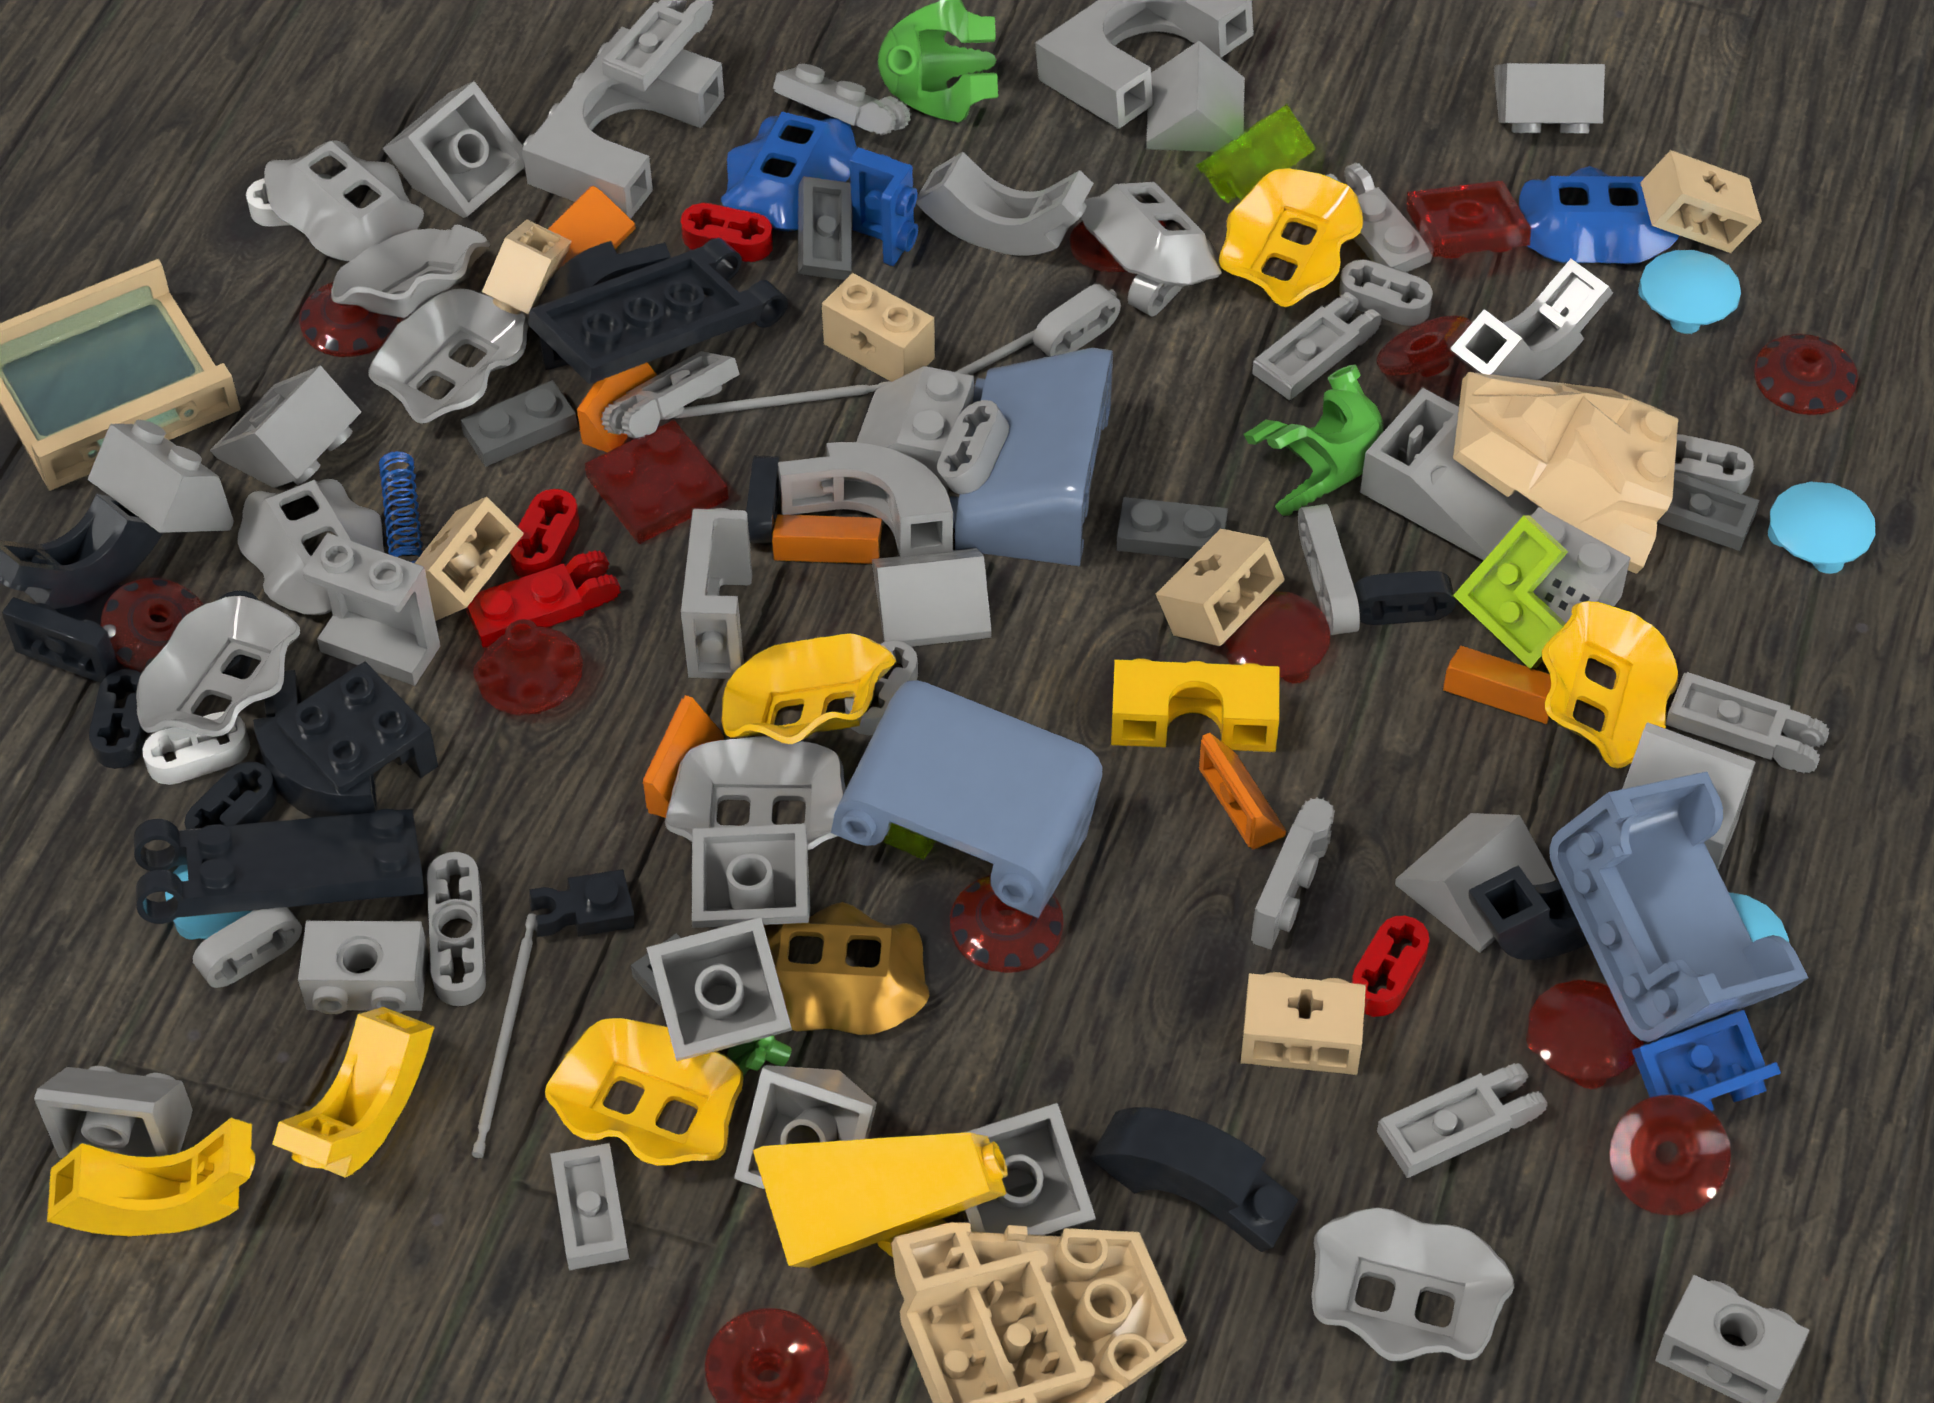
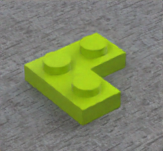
M1523 515L1453 596L1529 669H1534L1543 661L1542 649L1546 643L1566 623L1533 591L1563 559L1568 551L1530 515Z

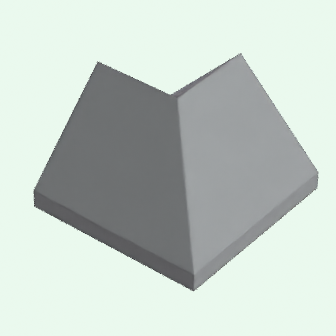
M764 1066L757 1086L734 1179L765 1189L753 1152L754 1149L762 1146L868 1139L877 1103L840 1070Z

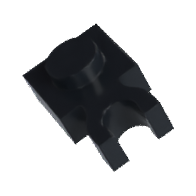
M623 869L567 878L566 891H559L548 887L529 889L531 911L540 909L553 911L550 914L535 916L537 937L553 935L569 925L576 926L578 937L634 928L635 915Z

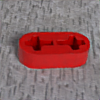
M699 203L687 208L681 216L682 239L684 244L691 250L702 247L714 238H722L741 255L742 261L755 262L766 258L773 249L772 225L761 214L710 203Z
M549 489L537 494L531 501L518 526L524 534L510 551L513 571L522 578L560 565L580 523L576 499L571 493L563 489ZM546 516L553 517L549 526L547 525ZM539 544H542L543 553H535ZM525 555H527V556H532V555H533V557H532V558H526Z
M1404 915L1387 919L1380 926L1357 964L1351 983L1366 985L1364 1014L1380 1017L1393 1013L1401 1004L1424 965L1430 941L1429 933L1424 924L1416 918ZM1403 938L1410 940L1412 945L1404 947L1398 959L1391 956L1393 943L1398 944ZM1382 973L1388 976L1386 989L1381 988L1377 994L1367 990L1368 986H1374Z

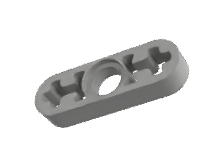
M1327 504L1301 507L1298 511L1300 541L1327 631L1330 635L1358 632L1360 627L1358 599L1330 508Z
M448 852L437 857L430 864L427 872L431 976L435 992L441 1001L452 1006H465L480 998L486 987L482 887L478 866L474 859L465 853ZM455 874L461 875L459 880L461 899H451L448 883L450 876ZM461 918L468 920L472 924L471 930L459 938H449L441 933L444 924L452 919ZM452 957H462L466 973L462 983H452L454 977Z

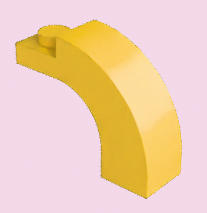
M385 1007L358 1014L345 1059L332 1086L322 1100L311 1110L279 1121L273 1145L293 1152L291 1158L297 1163L308 1167L323 1168L345 1178L356 1172L382 1145L404 1109L424 1063L435 1026Z
M230 1118L192 1148L166 1156H128L81 1143L51 1168L47 1222L85 1232L116 1236L177 1233L216 1222L239 1209V1186L250 1178L253 1171L255 1153L251 1149L252 1124Z

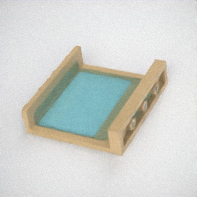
M159 259L0 323V406L49 491L90 474L110 424H134L136 420L149 421L161 427L166 432L165 438L171 440L240 410L232 375L224 363L217 366L213 363L170 294L163 266Z

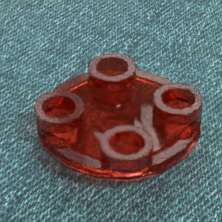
M1274 591L1225 641L1228 649L1227 659L1231 665L1255 663L1261 666L1280 667L1279 678H1283L1289 683L1304 682L1310 677L1312 668L1321 662L1329 649L1330 628L1324 613L1311 601L1290 592Z
M521 619L508 625L505 635H502L486 648L481 659L474 666L473 674L483 699L497 710L514 715L539 714L558 706L574 692L582 677L583 658L578 644L561 631L537 627L533 621Z
M1577 979L1556 984L1538 997L1529 1013V1025L1526 1036L1528 1047L1538 1054L1551 1069L1574 1079L1578 1085L1584 1088H1599L1605 1084L1608 1078L1616 1077L1631 1067L1636 1061L1632 1050L1643 1046L1644 1043L1643 1040L1632 1034L1609 986L1601 982Z

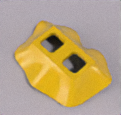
M1290 168L1278 169L1268 173L1260 179L1228 215L1227 234L1219 256L1220 267L1232 275L1246 278L1261 286L1278 305L1283 307L1294 305L1309 293L1325 287L1338 274L1341 244L1354 239L1360 234L1363 226V215L1358 202V196L1348 185L1322 174ZM1297 222L1312 227L1317 232L1310 244L1301 245L1284 239L1281 236L1287 224ZM1276 257L1297 265V269L1290 280L1282 281L1261 272L1267 260Z
M1587 601L1575 604L1572 607L1570 619L1542 649V659L1551 678V689L1545 700V710L1547 715L1556 721L1559 726L1593 743L1608 765L1613 768H1622L1632 763L1647 722L1666 729L1667 700L1675 692L1678 685L1677 665L1664 636L1653 625L1647 623L1638 615L1600 602ZM1588 658L1595 659L1614 669L1616 680L1613 689H1607L1586 677L1585 668ZM1576 700L1584 701L1604 713L1605 720L1601 732L1574 719L1573 711Z
M840 634L800 640L767 648L754 655L739 667L728 680L722 697L721 721L724 732L730 738L767 736L781 743L794 744L816 732L860 726L862 716L867 711L872 700L874 686L895 664V656L885 646L856 634ZM855 697L849 714L841 712L826 713L827 706L832 700ZM804 704L801 718L797 722L779 726L774 725L777 712L781 708Z
M612 1018L596 1022L583 1033L565 1055L548 1081L545 1097L555 1108L564 1125L573 1134L585 1140L619 1137L627 1143L633 1154L643 1162L657 1166L674 1165L687 1161L716 1160L725 1153L728 1142L729 1122L735 1102L742 1090L744 1078L740 1067L718 1051L676 1062L669 1031L666 1026L624 1018ZM617 1081H625L645 1090L635 1110L630 1114H622L603 1105L612 1086ZM670 1101H679L698 1110L690 1127L684 1134H675L656 1125L665 1105Z

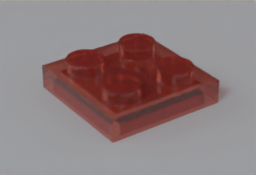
M1503 180L1407 192V211L1433 257L1457 258L1464 253L1487 250L1506 252L1513 247L1530 245L1531 227Z
M675 420L658 427L654 433L645 435V438H635L584 463L586 477L638 544L692 518L693 509H710L729 499L728 487Z

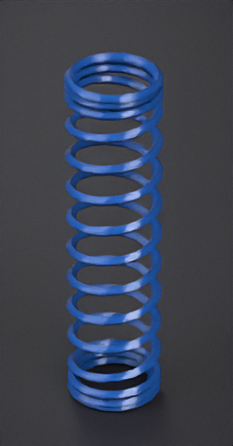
M390 452L385 454L379 461L380 477L382 479L381 487L383 489L382 496L384 498L383 506L385 508L384 516L386 518L385 525L387 527L386 535L388 537L387 545L389 547L388 554L395 557L411 554L420 557L423 553L421 550L423 542L420 540L422 533L419 530L421 524L418 521L420 514L417 511L419 505L416 501L418 496L415 492L417 486L414 482L416 478L413 473L415 469L414 460L405 452ZM393 458H404V459L392 460V461L386 463L388 460L393 459ZM405 462L409 464L406 469L386 470V467L392 463ZM386 478L394 479V480H392L391 482H389V481L386 480ZM399 481H407L404 484H394ZM410 484L413 486L412 489L398 488L391 492L387 489L389 486L404 487ZM399 491H409V492L403 493V494H397V493H395V492H399ZM410 494L414 495L413 499L398 498L393 501H390L388 499L390 495L397 497H403ZM398 501H410L407 503H395ZM412 503L415 505L414 509L410 507H402L394 511L389 509L391 505L407 506ZM410 510L407 513H397L398 511ZM413 513L416 514L415 518L402 517L396 520L390 518L392 515L407 516ZM403 520H412V521H410V522H405V523H400V522H399V521H403ZM415 522L417 524L416 528L403 527L397 530L391 528L394 524L400 526L410 525ZM403 530H413L410 532H399ZM415 532L418 533L417 538L403 537L398 540L392 538L395 534L410 535ZM404 540H414L410 542H400ZM416 542L419 543V547L410 546ZM395 544L406 545L394 549Z

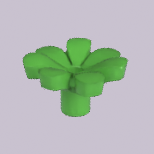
M773 1035L729 1047L727 1057L740 1067L744 1076L749 1069L758 1071L765 1060L776 1066H784L790 1058L792 1049L790 1046L776 1040Z

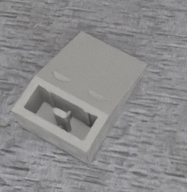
M1422 388L1365 452L1360 493L1478 558L1485 560L1523 515L1531 516L1539 506L1518 491L1509 497L1505 496L1453 459L1459 407Z

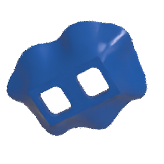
M781 112L779 116L766 118L762 122L758 135L748 144L733 148L728 153V185L726 193L721 197L723 206L761 214L770 221L772 230H798V185L803 176L846 182L850 178V159L858 149L850 124L837 118L819 121L786 112ZM787 126L814 131L809 141L805 144L780 139L782 132ZM771 158L796 164L791 175L785 178L763 173L762 169L767 160Z
M1588 166L1577 170L1569 176H1549L1546 180H1529L1522 187L1519 196V212L1517 224L1515 225V232L1518 238L1527 247L1535 250L1543 257L1558 263L1566 264L1570 259H1573L1578 264H1638L1670 248L1680 236L1652 226L1640 183L1644 177L1609 176L1598 168ZM1567 187L1584 188L1587 191L1589 204L1585 206L1564 205L1560 202L1559 190ZM1610 188H1619L1621 190L1634 189L1637 192L1638 205L1615 206L1610 202L1608 190Z

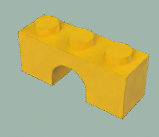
M1148 659L1115 660L1111 745L1166 747L1169 724L1180 715L1198 713L1211 718L1218 725L1221 732V741L1232 750L1276 752L1279 726L1280 667L1261 666L1255 663L1230 665L1207 664L1201 661L1182 663L1158 662Z

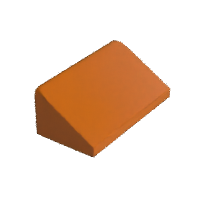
M591 186L548 230L572 241L563 261V266L581 252L608 241H612L614 249H616L636 229V225L600 189Z
M648 362L593 384L577 408L582 444L610 454H616L620 450L628 435L624 433L620 435L608 433V430H604L605 427L602 425L603 420L601 419L603 417L602 412L605 411V407L607 408L609 404L613 405L615 400L626 395L628 391L657 376Z
M778 514L772 535L773 558L777 561L872 564V559L880 558L882 519Z
M1464 646L1459 647L1447 667L1443 691L1547 724L1550 718L1545 710V700L1551 689L1550 674L1529 669L1526 666Z
M685 695L684 699H681L644 776L643 786L646 808L650 814L666 818L679 764L686 753L699 745L724 740L721 730L693 697Z
M1213 734L1203 735L1199 770L1248 847H1251L1253 850L1286 835L1285 828L1238 755Z

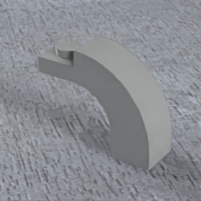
M961 152L932 170L917 196L916 204L941 227L970 244L1007 255L1029 256L1046 253L1058 248L1069 226L1074 224L1085 212L1087 206L1084 200L1094 183L1079 170L1041 191L1027 192L1015 190L993 180L964 152Z
M1570 259L1537 299L1521 314L1502 323L1484 309L1450 349L1455 356L1477 373L1539 380L1556 368L1584 340L1580 333L1581 330L1610 298L1613 292L1608 285L1576 261Z
M857 442L826 443L827 457L778 462L779 504L782 515L838 509L862 511L881 518L890 527L895 536L900 558L953 552V509L949 496L939 478L916 459L894 449L879 445Z

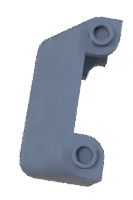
M1088 348L992 368L987 371L986 379L977 378L973 403L981 400L993 401L1007 419L1010 428L986 482L971 493L960 494L959 497H950L953 509V528H955V550L977 548L982 554L1080 566L1084 548V539H1082L1083 523L1088 514L1089 490L1101 429L1104 430V427L1108 425L1111 410L1113 350Z
M918 680L907 681L898 688L891 698L834 813L831 833L854 843L870 846L883 841L891 827V823H894L993 864L991 886L1002 902L1039 918L1087 837L1102 779V765L1099 758L1082 744L929 683Z
M1707 771L1608 792L1558 830L1550 844V860L1555 874L1620 1012L1632 1034L1640 1040L1647 1042L1672 1036L1784 993L1808 979L1795 950L1784 938L1771 935L1752 942L1704 842L1714 836L1720 829L1723 821V806Z

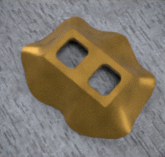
M841 902L832 904L810 916L808 923L763 925L792 1030L834 1029L858 1035L876 1034L893 1028L913 1017L923 1008L929 998V990L925 983L923 967V945L917 928L911 924L885 925L871 919L853 905ZM795 936H811L823 939L824 945L821 961L817 964L790 962L788 954L791 939ZM854 939L876 940L880 942L881 955L879 964L872 968L849 966L846 963L848 943Z

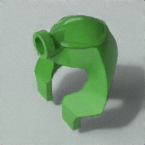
M941 0L908 15L889 30L879 50L878 68L880 76L891 94L905 104L927 115L961 122L966 120L970 106L982 99L998 98L997 74L974 73L975 71L981 72L983 69L988 70L995 66L996 58L994 54L988 51L982 52L980 49L974 50L973 48L967 49L965 47L951 46L945 42L944 36L947 32H950L961 43L995 42V16H979L968 12L961 0ZM962 75L953 87L947 88L946 84L949 79Z
M1356 365L1341 368L1328 377L1332 389L1324 392L1323 415L1315 427L1308 428L1303 425H1287L1278 421L1265 420L1243 434L1249 444L1256 445L1267 439L1268 444L1272 448H1288L1303 459L1313 470L1309 479L1305 480L1303 484H1300L1297 489L1292 490L1290 494L1286 495L1284 499H1281L1275 505V508L1283 516L1291 515L1294 511H1298L1299 508L1305 507L1308 503L1323 497L1324 494H1328L1362 475L1365 452L1384 432V423L1379 409L1364 395L1357 380L1361 374Z

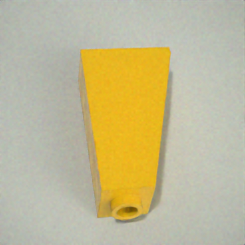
M971 1132L770 1145L753 1150L786 1259L791 1267L811 1268L1007 1194L1002 1178L1007 1177L1008 1171L999 1146L995 1142L990 1143L988 1136Z

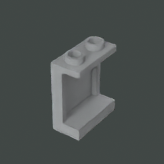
M716 508L693 509L681 606L688 678L730 679L735 671L744 664L738 596H719V590L722 585H750L752 583L747 512L743 510Z
M327 533L302 570L306 581L327 589L333 616L317 638L320 652L355 665H360L366 661L375 672L415 686L440 648L425 568Z

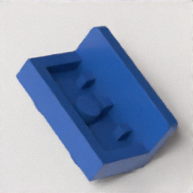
M858 147L850 159L852 228L854 231L883 240V263L894 266L903 251L909 252L912 249L918 234V224L914 223L917 189L913 188L912 165L891 159L886 155H880Z
M1744 1010L1632 1050L1657 1117L1677 1111L1681 1122L1696 1117L1689 1111L1692 1102L1698 1103L1708 1113L1715 1110L1711 1101L1712 1098L1726 1093H1730L1733 1102L1752 1097L1767 1091L1764 1079L1781 1073L1777 1062L1765 1065ZM1675 1096L1674 1102L1670 1107L1662 1108L1658 1105L1657 1098Z

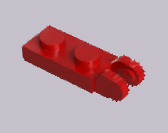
M601 550L589 551L587 554L582 553L574 556L566 566L563 563L478 592L465 609L482 647L488 648L584 615V611L599 607L611 600L614 601V598L618 597V594L621 593V586L616 576L613 577L612 574L602 576L604 573H607L606 570L609 569L608 566L610 565L605 553H602Z

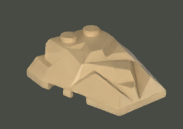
M1468 372L1462 379L1453 459L1505 496L1509 497L1518 491L1543 510L1629 556L1628 570L1637 574L1644 567L1656 539L1657 521L1668 510L1673 498L1678 418L1612 389Z
M950 1222L896 1236L892 1242L895 1276L904 1298L900 1310L901 1325L933 1403H1105L1181 1349L1187 1341L1139 1232L1064 1228L1061 1236L1028 1235L1027 1226L1008 1225L1004 1233L971 1232L970 1223Z

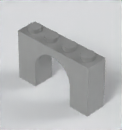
M1098 0L1035 42L1039 81L1119 129L1153 105L1151 67L1115 47V45L1130 36L1140 33L1168 32L1182 36L1193 43L1200 41L1221 58L1253 36L1252 0Z
M621 27L609 43L606 42L601 46L597 58L588 69L576 77L572 89L563 100L551 108L548 118L538 131L528 136L523 145L521 156L525 164L527 184L574 202L591 186H595L631 219L653 191L649 156L605 140L592 132L593 128L612 114L633 109L655 111L702 128L724 99L722 63L682 49L645 92L605 76L602 66L603 59L630 30Z

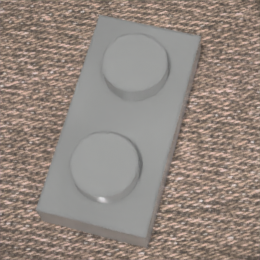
M610 1143L550 1154L569 1270L628 1260L629 1255Z

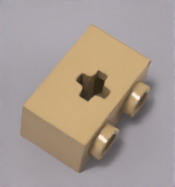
M1672 150L1640 182L1652 226L1729 253L1762 222L1749 178Z
M525 220L505 237L482 292L493 297V304L512 314L525 312L529 314L531 308L539 305L545 286L557 270L561 268L572 241L536 223Z
M854 273L822 303L824 345L891 382L923 366H928L935 359L934 317Z
M484 497L455 511L415 562V564L425 568L435 621L467 608L524 534L488 497Z
M1220 529L1156 593V596L1174 636L1221 646L1282 584L1285 578L1268 538Z
M1271 972L1264 975L1249 973L1241 1063L1357 1075L1362 1048L1366 985L1349 983L1339 978L1313 980L1292 978L1287 974Z

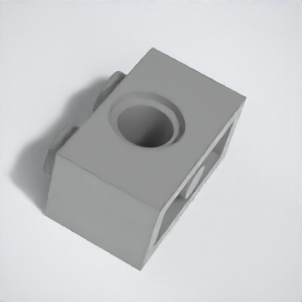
M306 921L298 982L306 1009L318 1010L326 1014H339L346 1010H374L380 1007H385L398 1013L403 1011H422L429 953L422 922ZM372 968L364 973H356L361 969Z
M1693 1275L1664 1333L1655 1361L1741 1403H1777L1800 1355L1809 1329L1798 1325L1791 1316L1783 1311L1773 1308L1765 1309L1740 1297L1734 1289L1724 1283L1706 1281ZM1722 1335L1737 1336L1747 1346H1734L1728 1343Z

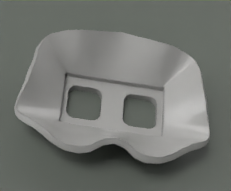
M340 141L326 142L297 159L269 161L264 170L267 196L272 210L279 218L304 233L317 250L334 259L350 262L376 243H381L395 235L410 230H417L424 217L423 209L409 201L394 165L387 162L366 161L357 158ZM332 156L346 167L345 170L328 180L322 179L310 169L312 165L324 157ZM359 185H367L379 194L380 198L365 208H357L344 195Z
M1155 182L1114 184L1101 196L1084 200L1087 207L1081 219L1086 229L1105 246L1126 271L1141 275L1158 283L1178 286L1194 285L1216 278L1222 274L1219 264L1220 255L1206 238L1205 233ZM1134 196H1140L1148 204L1139 202ZM1174 220L1179 227V231L1167 230L1158 221Z
M454 225L450 230L417 229L395 235L367 248L355 259L339 269L331 289L332 300L338 304L358 305L369 312L405 318L436 295L450 290L469 278L473 263L487 251L490 243L481 233L461 225Z
M469 289L446 291L430 299L396 326L374 357L368 375L376 385L387 389L397 397L416 422L428 423L447 412L463 409L477 402L487 389L490 372L505 368L519 360L524 354L527 344L529 321L522 312L521 314H512L498 308L492 302L493 297ZM464 344H470L487 353L474 367H465L450 358ZM431 376H439L455 385L444 398L438 400L418 390Z
M312 480L278 494L256 491L248 495L245 500L242 522L238 532L239 548L242 554L263 573V588L268 597L289 610L307 615H322L332 611L327 589L304 579L302 570L311 558L302 544L306 539L326 531H331L338 537L384 552L380 515L372 509L358 506L351 501L342 484L337 480ZM305 496L313 497L319 507L317 512L295 521L287 519L281 509L282 505Z
M245 596L225 597L204 604L190 612L177 625L167 645L145 668L138 680L136 692L137 716L142 729L150 733L177 727L210 736L227 734L233 728L236 718L243 708L252 702L273 696L281 690L284 682V662L287 647L300 635V627L287 614L262 601ZM237 655H245L261 660L252 675L246 679L223 674L226 667ZM208 695H216L232 700L223 715L218 719L211 720L193 714L202 700Z
M767 736L719 740L699 745L690 749L679 764L666 814V828L670 832L692 841V828L735 827L734 825H720L717 823L718 804L723 800H746L750 803L749 822L742 826L774 825L772 822L773 805L777 801H802L806 804L804 823H806L807 846L808 850L813 849L820 843L837 837V835L831 833L834 813L846 790L842 762L834 751L819 744L805 741L785 744Z
M1377 1207L1355 1211L1343 1217L1335 1218L1321 1227L1314 1236L1316 1257L1312 1305L1316 1318L1326 1325H1342L1360 1335L1380 1356L1389 1361H1403L1435 1352L1450 1353L1463 1360L1477 1358L1490 1341L1495 1322L1503 1304L1514 1289V1280L1506 1263L1483 1239L1472 1231L1456 1225L1424 1223L1398 1211ZM1371 1276L1390 1281L1394 1285L1395 1291L1391 1307L1388 1311L1379 1312L1360 1307L1356 1304L1355 1296L1359 1280L1362 1277ZM1430 1291L1449 1296L1453 1299L1455 1305L1452 1319L1448 1326L1438 1327L1422 1323L1416 1319V1305L1418 1297L1422 1292Z

